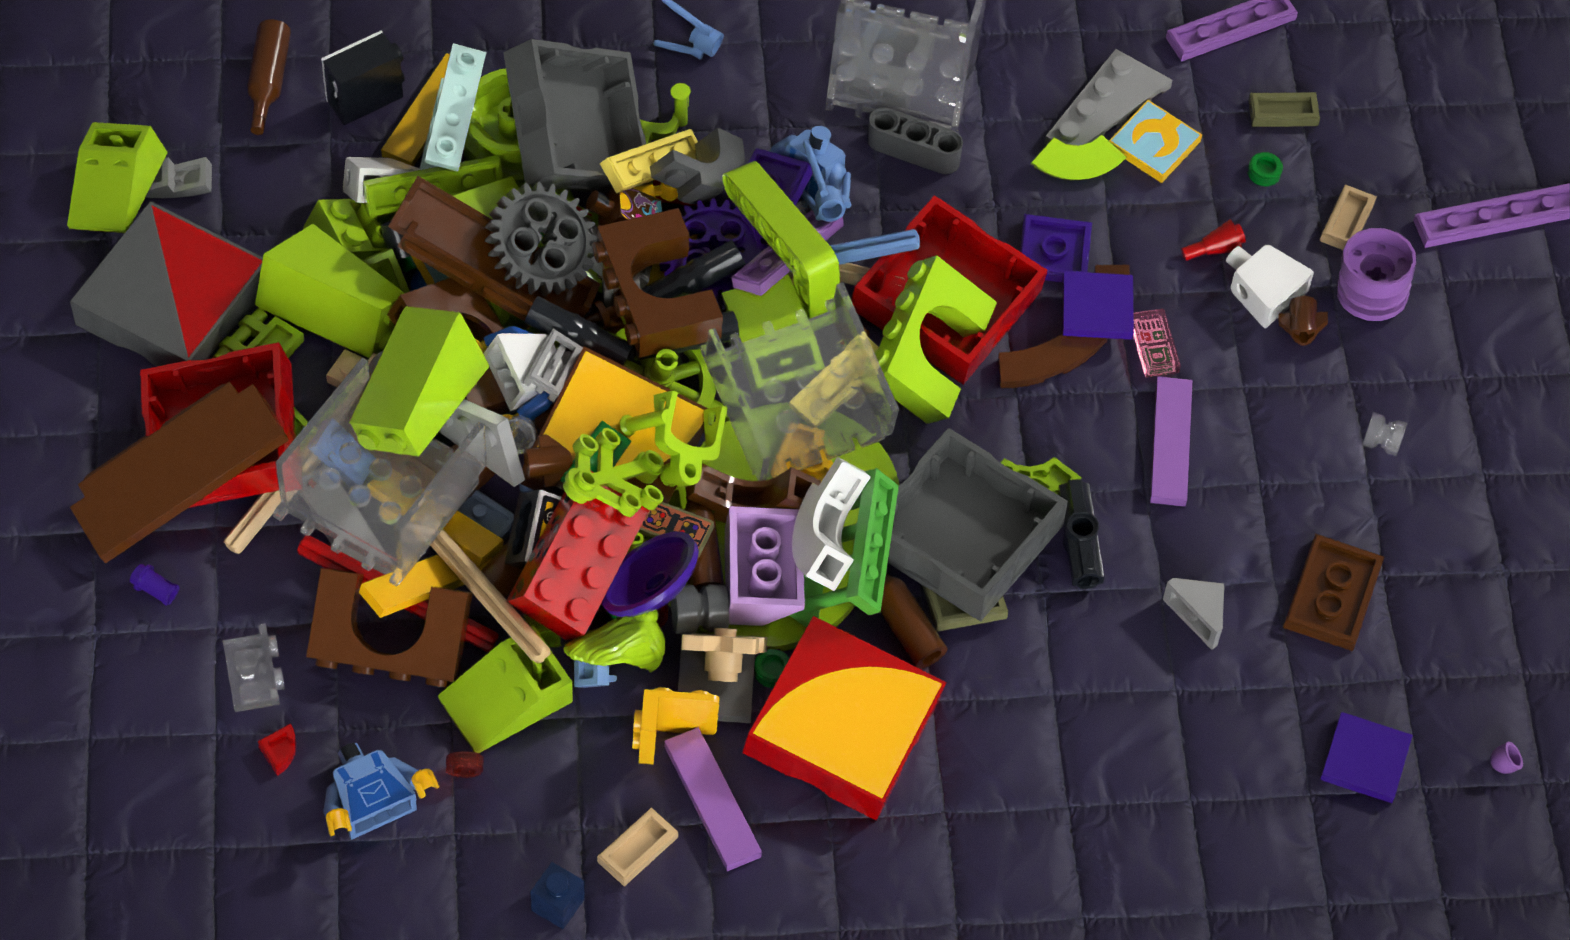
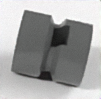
M725 583L708 584L703 586L700 592L697 591L694 585H685L682 591L671 601V619L674 633H696L700 626L707 630V632H714V628H728L729 599Z

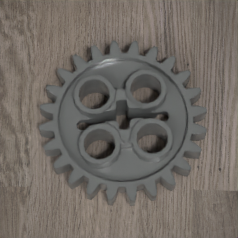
M537 182L532 189L527 183L523 184L518 190L515 188L511 189L506 194L507 197L503 196L496 203L498 207H495L489 213L494 220L489 221L485 226L486 229L494 232L485 239V242L495 245V248L488 253V256H498L500 259L494 268L501 269L505 267L507 269L504 276L505 281L513 276L517 278L516 289H519L525 283L528 284L530 295L536 292L539 287L543 297L551 293L552 289L556 295L561 294L565 287L568 290L572 289L577 285V281L580 282L587 276L585 271L594 266L592 260L589 259L594 256L593 247L589 245L597 240V236L588 232L595 225V222H585L583 219L589 212L588 209L578 211L576 207L579 199L576 198L571 202L566 200L568 190L566 189L559 195L555 194V184H551L545 191L541 182ZM528 210L533 211L537 215L538 221L530 217ZM551 214H553L555 219L542 238L540 233L548 226ZM559 228L567 232L569 239L564 238L560 234ZM514 239L523 243L525 251L516 246ZM542 239L541 243L543 244V246L536 251L533 263L531 265L529 263V258ZM545 256L553 260L555 268L547 264Z

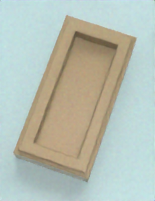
M1345 184L1323 230L1320 241L1343 250L1348 239L1363 230L1377 196Z
M651 807L597 856V862L625 887L678 838V831Z

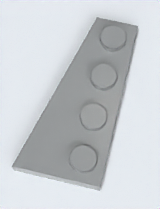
M1115 49L1046 135L1044 144L1047 145L1053 137L1070 145L1079 146L1091 143L1100 135L1104 136L1112 127H1118L1127 121V117L1140 108L1147 100L1151 101L1160 92L1163 94L1169 90L1173 80Z
M464 399L439 432L513 487L523 482L525 477L508 418Z

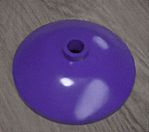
M677 531L664 533L647 540L625 556L601 604L608 613L618 617L639 616L665 606L682 591L692 576L698 560L699 550L697 543L689 534Z

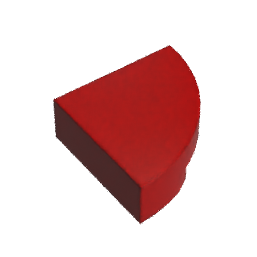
M291 723L258 741L259 749L277 776L289 767L296 753V737Z

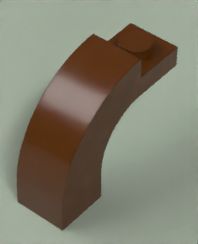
M702 464L701 478L697 484L688 486L686 498L709 508L713 512L715 520L726 523L729 506L799 510L812 482L819 486L821 480L790 467L775 478L763 481H748L734 478Z

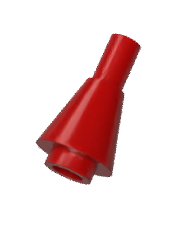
M1229 219L1203 237L1201 241L1181 248V252L1185 261L1204 254L1231 253L1237 246L1242 248L1241 244L1246 243V239L1240 224L1234 225L1232 220Z

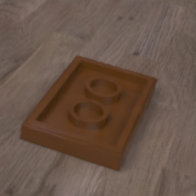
M1315 533L1283 628L1353 651L1384 556Z

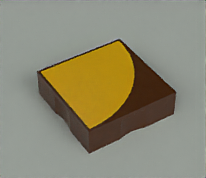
M584 346L539 435H549L571 453L574 460L576 453L573 450V443L582 434L591 436L599 423L604 421L632 441L615 466L632 462L641 452L648 450L658 453L662 457L664 465L670 463L671 455L664 453L656 446L655 427L638 430L634 435L627 436L621 431L620 420L624 415L634 417L654 412V395L672 390ZM678 394L671 425L672 434L680 441L696 447L705 430L703 410L708 408ZM537 438V440H536V442H535L533 448L539 447V446H538V438ZM525 464L523 465L522 470L525 480L520 484L534 491L544 490L562 497L564 488L563 482L560 479L555 486L544 487L542 476L528 478ZM660 475L651 484L643 483L636 477L625 480L641 489H644L647 485L657 487L663 494L664 499L662 502L667 504L677 485L674 487L664 485Z

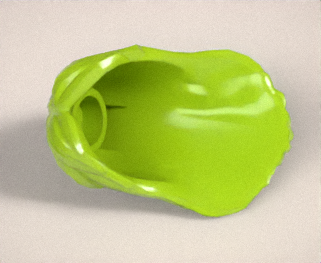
M654 610L634 617H617L599 628L587 631L584 636L577 637L566 643L564 653L573 660L592 665L608 666L626 663L646 669L652 673L659 667L665 654V637L657 623L658 611Z

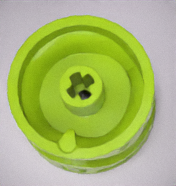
M505 68L492 71L480 77L464 145L465 161L498 155L501 159L503 179L512 176L520 188L525 184Z

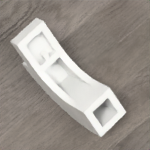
M838 456L820 485L818 486L812 482L799 508L792 536L793 558L798 569L806 577L833 591L836 590L854 561L842 547L841 536L844 522L852 506L871 478L865 471Z

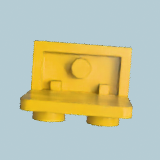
M658 687L653 690L644 689L642 710L635 709L632 749L639 750V764L654 765L656 731L685 733L699 727L702 734H716L719 696L703 690L688 693L675 692L665 687Z

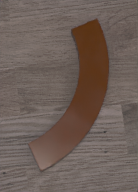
M1095 265L1094 273L1130 275V266ZM1061 333L1050 341L1035 347L1013 352H999L1000 389L1035 385L1044 382L1046 378L1060 373L1066 374L1092 357L1109 338L1062 336Z

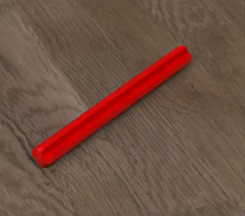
M310 535L304 536L299 543L297 549L299 555L324 568L364 574L362 583L385 575ZM429 599L407 607L405 610L426 620ZM469 618L465 641L486 652H490L496 645L499 637L498 633Z

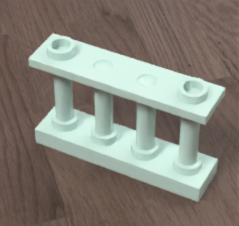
M452 44L445 77L441 78L419 169L423 170L439 166L458 172L486 52Z

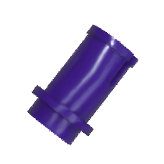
M143 564L138 565L131 574L130 583L134 585V590L145 591L161 601L165 606L171 604L179 592V585L156 573L154 567L150 564L147 566Z

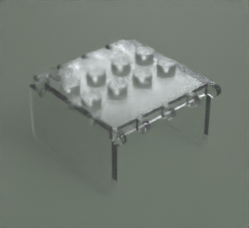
M841 0L837 12L825 110L832 111L834 106L838 105L855 109V117L862 118L863 111L872 113L878 108L885 107L958 133L973 81L986 0H976L970 23L945 18L944 25H938L939 17L911 11L910 18L904 17L905 9L878 4L876 11L871 10V2Z
M844 282L836 285L834 299L831 298L825 301L828 312L808 319L805 311L800 309L796 311L799 323L775 331L771 321L764 322L765 335L743 343L738 333H733L730 335L732 347L726 349L722 345L716 328L708 330L707 343L700 345L702 356L724 406L728 407L727 415L752 474H756L758 481L769 480L779 476L788 470L786 463L789 461L792 468L799 471L822 463V457L819 452L822 449L828 460L856 450L852 438L856 437L860 447L863 448L884 440L885 435L893 434L899 408Z
M361 358L275 462L281 503L276 507L273 517L282 521L289 513L304 522L300 530L302 534L309 536L315 528L335 539L331 545V550L338 554L345 546L365 556L361 566L368 571L376 563L393 572L389 583L397 587L479 484V474L487 465L485 424L478 422L455 452L454 449L434 438L419 457L365 449L358 442L357 435L349 423L370 380L368 361Z

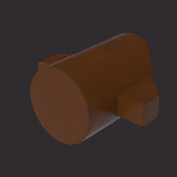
M1297 296L1293 298L1289 303V313H1279V326L1289 333L1296 343L1303 346L1310 344L1316 335L1328 324V312H1317V301L1310 296Z
M538 435L539 447L524 449L526 474L528 478L542 476L544 487L555 486L563 474L571 467L573 458L564 446L549 435Z

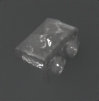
M266 623L258 624L260 634L223 640L235 712L280 704L277 690L285 689L281 667L273 668L272 658L279 657L276 636H268Z

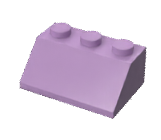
M729 506L725 524V585L729 599L730 625L763 626L804 610V574L796 566L792 552V536L798 509Z

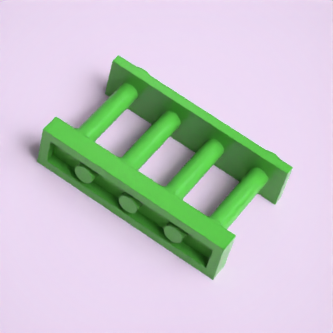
M877 468L865 471L871 478L851 510L859 508L857 523L845 526L842 529V543L855 539L853 553L849 555L854 561L848 569L850 574L847 587L823 593V585L804 575V610L789 616L806 628L813 616L819 618L821 609L846 602H851L867 615L881 612L899 485Z

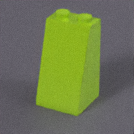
M311 224L263 254L255 305L286 321L370 358L373 353L378 354L384 350L395 327L387 314L398 297L404 294V292L316 225Z
M408 306L403 309L349 422L357 435L358 442L365 449L419 457L490 367L460 312Z

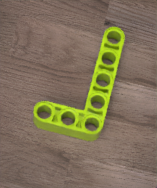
M757 161L749 162L722 175V182L728 197L792 271L794 288L813 333L840 322V270L837 256L831 246Z

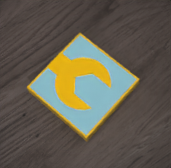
M1147 100L1109 142L1127 157L1125 160L1160 183H1163L1201 142L1202 134Z

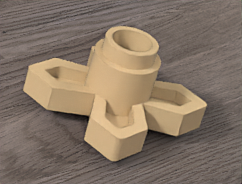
M714 628V634H683L681 650L705 651L704 671H708V680L737 682L738 673H742L743 654L767 652V637L736 636L737 629Z

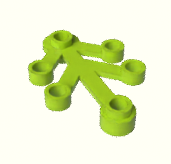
M604 428L595 439L590 435L582 434L573 443V450L576 453L575 468L570 469L563 483L565 493L573 501L584 504L596 498L617 509L626 517L634 516L641 506L648 510H655L663 501V494L657 487L647 485L644 489H641L625 481L636 477L643 483H653L662 473V466L664 465L662 457L655 451L641 452L632 462L613 467V451L621 442L619 435L614 430ZM598 450L597 472L592 473L590 472V458ZM603 486H607L621 493V497L603 488Z

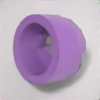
M1512 742L1499 745L1490 756V764L1493 769L1502 774H1510L1523 767L1522 756Z

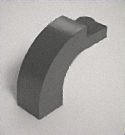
M716 128L695 144L697 160L678 151L671 150L650 166L651 178L676 188L678 200L681 202L697 205V201L701 200L703 204L707 203L725 191L722 175L745 164L742 138Z

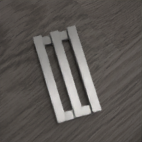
M552 329L526 375L523 384L528 387L531 383L537 386L536 392L542 394L543 391L549 394L547 399L554 402L559 396L583 347L555 329ZM557 341L560 344L542 377L537 375L552 345ZM566 348H568L572 352L553 385L549 380Z

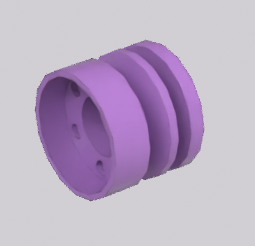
M1369 228L1357 232L1348 239L1343 249L1341 270L1337 282V298L1343 308L1353 316L1367 321L1387 320L1403 311L1409 300L1412 286L1411 281L1416 267V252L1411 243L1401 234L1385 228Z

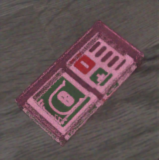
M1164 308L1135 312L1133 336L1145 377L1179 373L1181 364Z

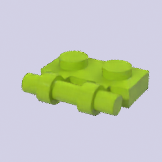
M257 308L251 315H245L239 322V328L231 337L226 336L219 343V350L212 358L232 351L278 342L289 358L304 342V334L277 316L265 325L263 322L268 318V315L263 309ZM249 337H255L247 347L243 345Z

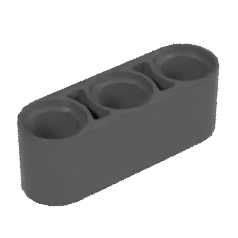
M878 108L870 114L867 141L872 149L941 174H951L960 167L963 139L959 133L890 108Z

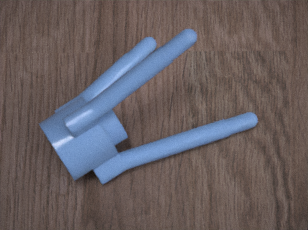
M661 0L674 12L695 26L689 38V42L693 43V47L661 40H654V46L690 54L699 60L702 59L704 54L713 57L721 46L724 34L702 23L672 0Z
M808 139L803 140V145L819 190L815 195V199L805 189L801 197L814 212L816 220L836 221L845 214L846 208L851 207L849 198L851 173L846 172L844 175L842 195L837 188L825 185Z

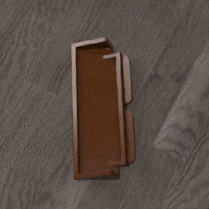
M417 176L388 226L403 235L397 246L398 248L525 321L537 296L571 313L578 314L582 318L585 317L601 283L586 276L580 282L577 281V285L572 289L568 290L565 287V290L559 295H556L552 289V292L546 297H543L540 287L530 295L528 284L526 283L519 289H516L517 278L513 276L505 281L504 276L507 269L505 267L501 269L494 268L500 261L499 257L488 256V253L495 248V245L485 242V239L494 232L489 231L485 226L492 219ZM514 239L516 246L525 251L523 243ZM538 246L529 258V263L531 265L533 263L536 251L540 249V247ZM545 256L547 264L555 268L553 260Z
M230 382L222 384L170 418L159 430L150 436L142 437L87 474L84 480L78 483L85 497L70 506L97 554L106 564L283 445L289 439L273 409L253 384L240 393Z

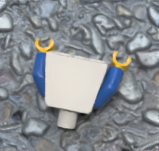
M509 326L485 336L482 342L477 339L475 340L490 365V369L510 411L517 410L518 412L514 416L510 414L502 415L508 418L509 423L514 426L511 431L513 438H515L518 434V425L523 422L526 424L530 423L546 412L554 402L547 399L549 396L547 392L543 391L542 394L536 392L537 386L531 383L529 387L523 384L548 335L534 334L516 326ZM554 344L537 374L541 377L557 350ZM570 351L564 352L549 382L553 385L571 354Z

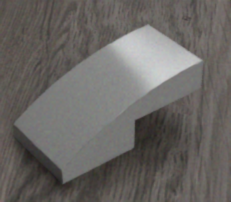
M167 157L164 159L146 197L179 198L211 193L212 164L207 157L174 165L170 158Z

